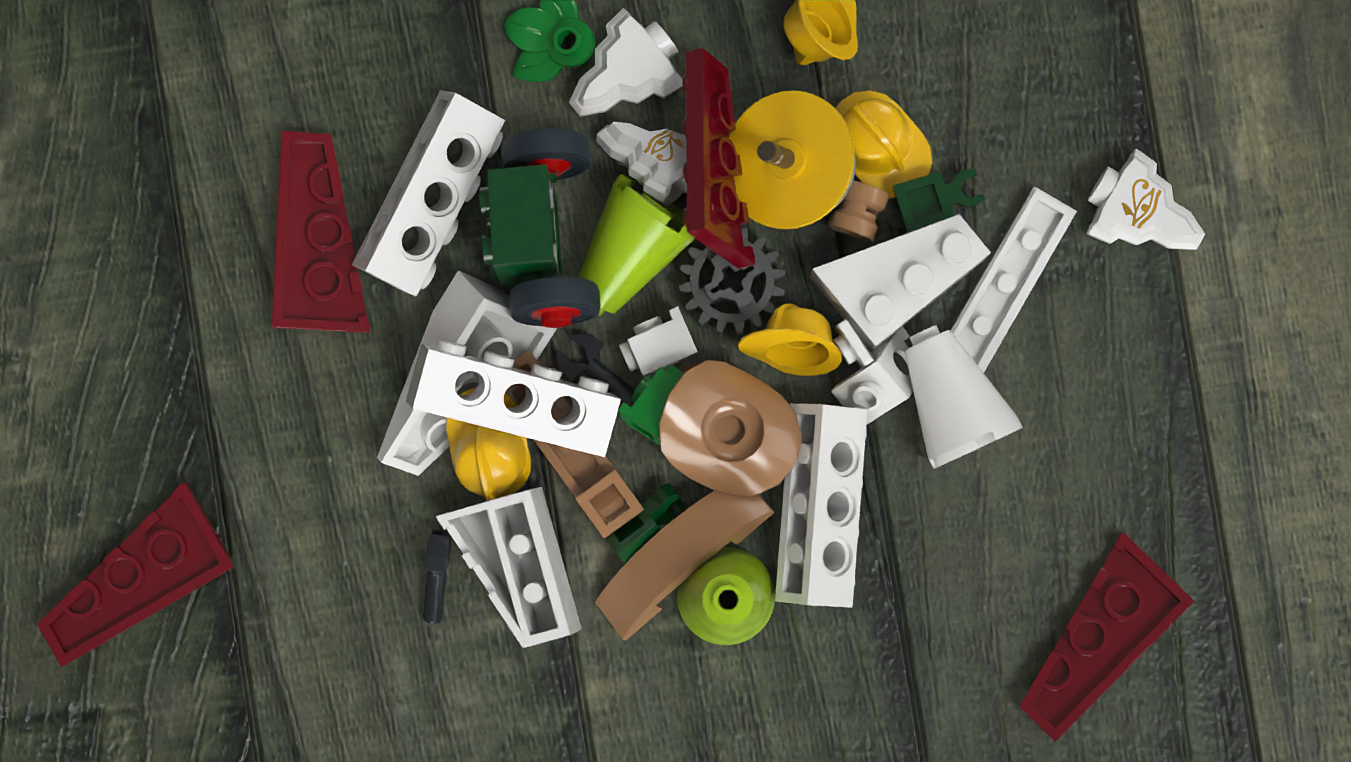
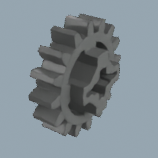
M742 229L744 247H753L754 265L738 269L704 245L705 249L702 252L693 247L689 248L688 254L695 261L693 266L681 265L680 272L685 276H689L690 282L680 285L679 291L685 294L692 293L693 299L685 305L686 310L693 311L699 308L703 312L698 322L701 326L708 323L710 319L717 321L716 331L718 334L723 333L726 324H733L737 335H741L744 322L748 320L758 329L762 326L759 313L763 311L766 314L773 315L776 310L774 305L769 302L770 298H782L785 291L774 286V281L785 277V270L773 269L771 266L779 257L778 252L774 251L766 255L764 254L762 249L766 239L763 236L757 239L754 244L748 242V229ZM709 260L714 270L712 282L700 289L699 274L704 263ZM729 269L733 275H736L740 272L743 274L748 270H752L741 281V292L735 294L731 288H728L724 291L720 289L712 293L723 282V271ZM764 273V293L756 304L750 292L752 281ZM718 301L732 303L740 313H723L712 308L710 305Z

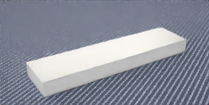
M1033 187L950 330L983 373L1077 212L1036 187Z

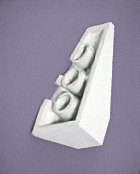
M458 271L432 312L377 458L379 461L419 476L449 447L446 431L447 417L413 409L406 402L421 344L435 347L437 339L454 342L467 347L465 355L484 359L486 351L515 359L529 349L537 360L556 331V328L532 326L516 322L511 315L510 296L508 294H504L502 290L494 285ZM466 371L458 376L455 382V390L458 395L465 390L477 387V373L475 371Z

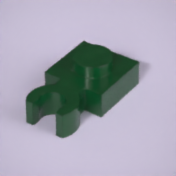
M963 170L954 177L951 183L945 185L940 171L893 185L892 190L906 234L953 217L952 205L957 204L963 208H974L980 205L985 200L984 194L967 197L961 190V185L964 181L971 180L977 176L976 170Z

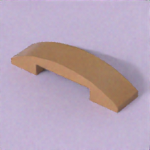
M528 349L515 358L513 368L531 372L533 364H540ZM521 383L513 384L505 391L517 405L523 402L526 395L525 387ZM563 396L557 398L552 404L551 415L555 420L567 417L572 410ZM533 439L603 538L609 536L644 510L606 455L602 457Z
M716 490L712 491L672 520L637 551L607 584L595 601L596 605L620 637L626 641L662 610V607L659 605L660 601L730 541L735 544L740 543L769 518L774 511L760 494L742 496L729 495Z

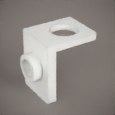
M847 319L837 324L834 328L838 337L833 340V343L841 351L843 359L848 365L855 361L860 369L874 361L888 341L887 339L870 352L856 335ZM903 326L895 332L903 341L909 338Z
M897 333L893 334L874 361L835 385L832 390L833 395L844 407L868 409L867 424L910 397L913 387L910 374L909 376L905 375L897 368L893 354H899L907 363L905 350L909 348L908 345Z

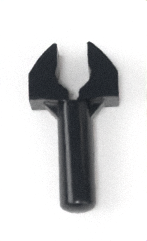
M569 335L575 343L584 347L589 364L570 362L568 357L557 349V362L562 374L572 383L580 376L608 383L607 392L620 398L621 405L625 403L629 407L633 406L635 402L632 401V396L635 390L601 362L599 351L604 347V344L593 335Z
M432 529V534L429 537L425 570H427V584L425 588L423 620L430 624L440 623L443 616L447 568L452 547V536L448 531Z

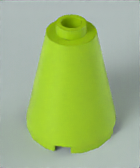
M623 174L619 175L613 183L577 277L593 281L598 285L600 292L599 316H602L604 311L615 314L696 239L687 232L683 210L674 203L665 206L654 200L646 192L642 194L632 189L637 180Z
M726 546L678 586V609L688 628L701 639L718 645L739 644L758 634L769 621L775 604L774 583L769 571L757 557L745 550ZM724 590L734 591L738 598L736 606L729 609L722 608L718 603L719 594Z

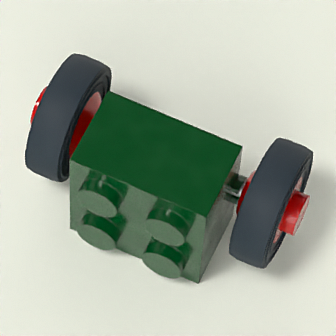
M536 129L510 136L502 143L501 161L503 168L487 170L488 187H480L482 217H486L488 231L491 232L489 235L482 236L485 265H489L491 279H498L504 294H510L512 318L522 324L560 328L588 321L596 317L600 312L598 285L587 279L564 277L562 274L558 199L553 183L557 182V180L577 176L585 172L590 166L591 158L588 139L585 135L576 131Z

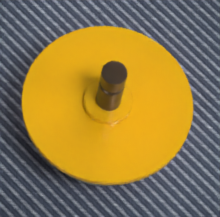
M783 91L766 96L754 103L742 114L736 122V130L731 131L729 139L733 142L737 154L740 155L743 173L734 177L739 202L747 203L749 218L762 225L776 229L805 227L820 220L836 208L849 192L856 168L854 144L850 129L835 107L814 94L802 91Z

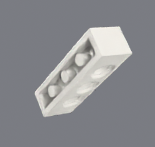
M440 90L352 265L413 296H417L420 289H425L435 274L436 263H434V260L442 245H447L458 228V219L456 217L464 201L468 202L475 195L479 187L481 177L478 173L486 158H490L495 154L501 144L503 133L500 130L505 120L457 93ZM458 138L462 144L463 152L460 159L451 164L447 158V148L454 139ZM436 182L441 191L440 199L436 205L428 208L424 200V194L427 187ZM415 226L419 234L418 242L413 249L405 251L402 246L403 234L407 229Z
M437 339L435 347L421 344L406 402L413 409L605 457L621 401L620 398L607 392L608 383L580 376L578 384L560 380L561 371L538 364H533L531 372L513 368L515 359L487 351L485 352L484 359L465 355L466 346L442 339ZM466 371H475L478 376L476 389L469 395H458L455 390V382L458 376ZM516 383L523 384L526 391L523 402L513 408L505 407L503 396L506 389ZM561 396H570L573 403L570 414L560 420L553 419L551 407L554 401Z
M790 403V406L797 415L802 441L796 465L784 479L775 601L814 606L852 607L868 409L824 404Z

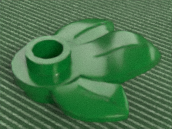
M540 0L539 9L530 7L518 9L506 17L503 22L508 38L516 47L523 50L512 72L513 76L522 81L531 83L551 81L564 67L572 68L584 64L591 57L595 48L594 33L585 22L579 20V12L575 0ZM569 34H575V45L565 50L563 48L564 38Z

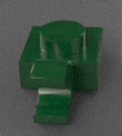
M669 483L660 486L648 500L641 504L644 508L642 512L605 538L624 564L660 531L658 526L669 524L688 509Z

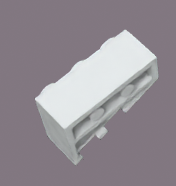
M959 214L813 268L809 278L844 320L847 319L859 339L872 352L983 262L991 252Z
M542 487L435 516L443 529L448 530L462 551L463 559L470 569L473 568L489 592V598L523 648L565 637L582 630Z

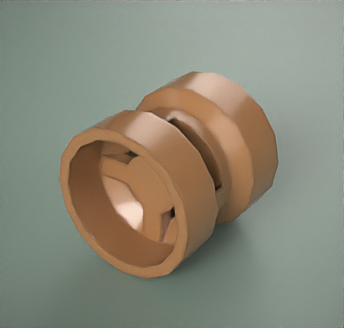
M853 180L849 192L842 200L839 208L831 213L827 226L844 235L873 242L878 230L875 222L877 213L885 209L890 195L878 188Z

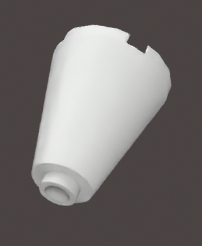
M937 325L910 337L913 346L905 350L927 456L933 469L1023 428L1018 416L950 330L940 333Z

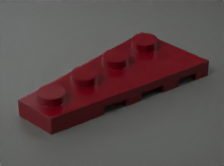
M699 48L685 53L686 73L682 78L683 89L686 94V117L683 120V132L686 138V162L683 165V175L687 184V207L684 209L683 218L687 232L739 269L754 265L755 258L753 247H744L741 225L749 223L747 203L739 202L734 180L735 176L742 175L743 173L740 155L737 154L733 142L728 137V132L736 130L728 68L704 48Z
M282 131L271 328L370 334L371 331L366 314L359 271L357 267L352 265L355 254L332 135Z
M187 481L179 485L171 493L172 495L156 511H153L138 525L139 527L120 546L111 551L86 579H83L37 623L61 667L72 663L236 567Z
M1122 532L1019 708L1056 742L1194 603V600Z

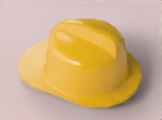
M796 0L784 16L783 27L787 38L794 47L795 59L798 64L804 66L812 62L826 61L833 57L841 60L854 57L858 51L856 0Z
M871 90L855 92L841 100L836 109L850 129L856 159L855 175L862 183L890 195L889 198H895L892 190L893 185L929 175L932 166L931 148L923 133L895 101L885 94Z
M791 303L781 305L774 311L766 324L765 330L753 332L738 342L739 350L747 356L766 362L771 367L784 373L798 376L826 374L836 369L842 362V353L832 342L828 320L815 310L800 308Z
M476 387L465 390L460 395H469ZM504 393L503 402L505 407L513 408L518 406L508 394ZM447 417L446 431L453 466L459 482L466 489L477 495L484 496L488 501L494 500L496 497L501 498L514 494L525 485L531 472V457L527 437Z

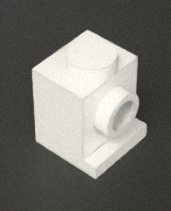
M678 307L669 310L671 321L663 324L660 316L647 320L633 327L636 336L619 344L630 372L639 368L643 378L656 373L659 367L665 369L668 364L673 366L698 354Z

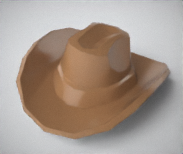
M707 360L684 372L668 393L659 420L661 451L670 464L690 479L710 489L729 495L755 496L779 485L796 465L802 441L796 412L778 392L751 374L721 361Z

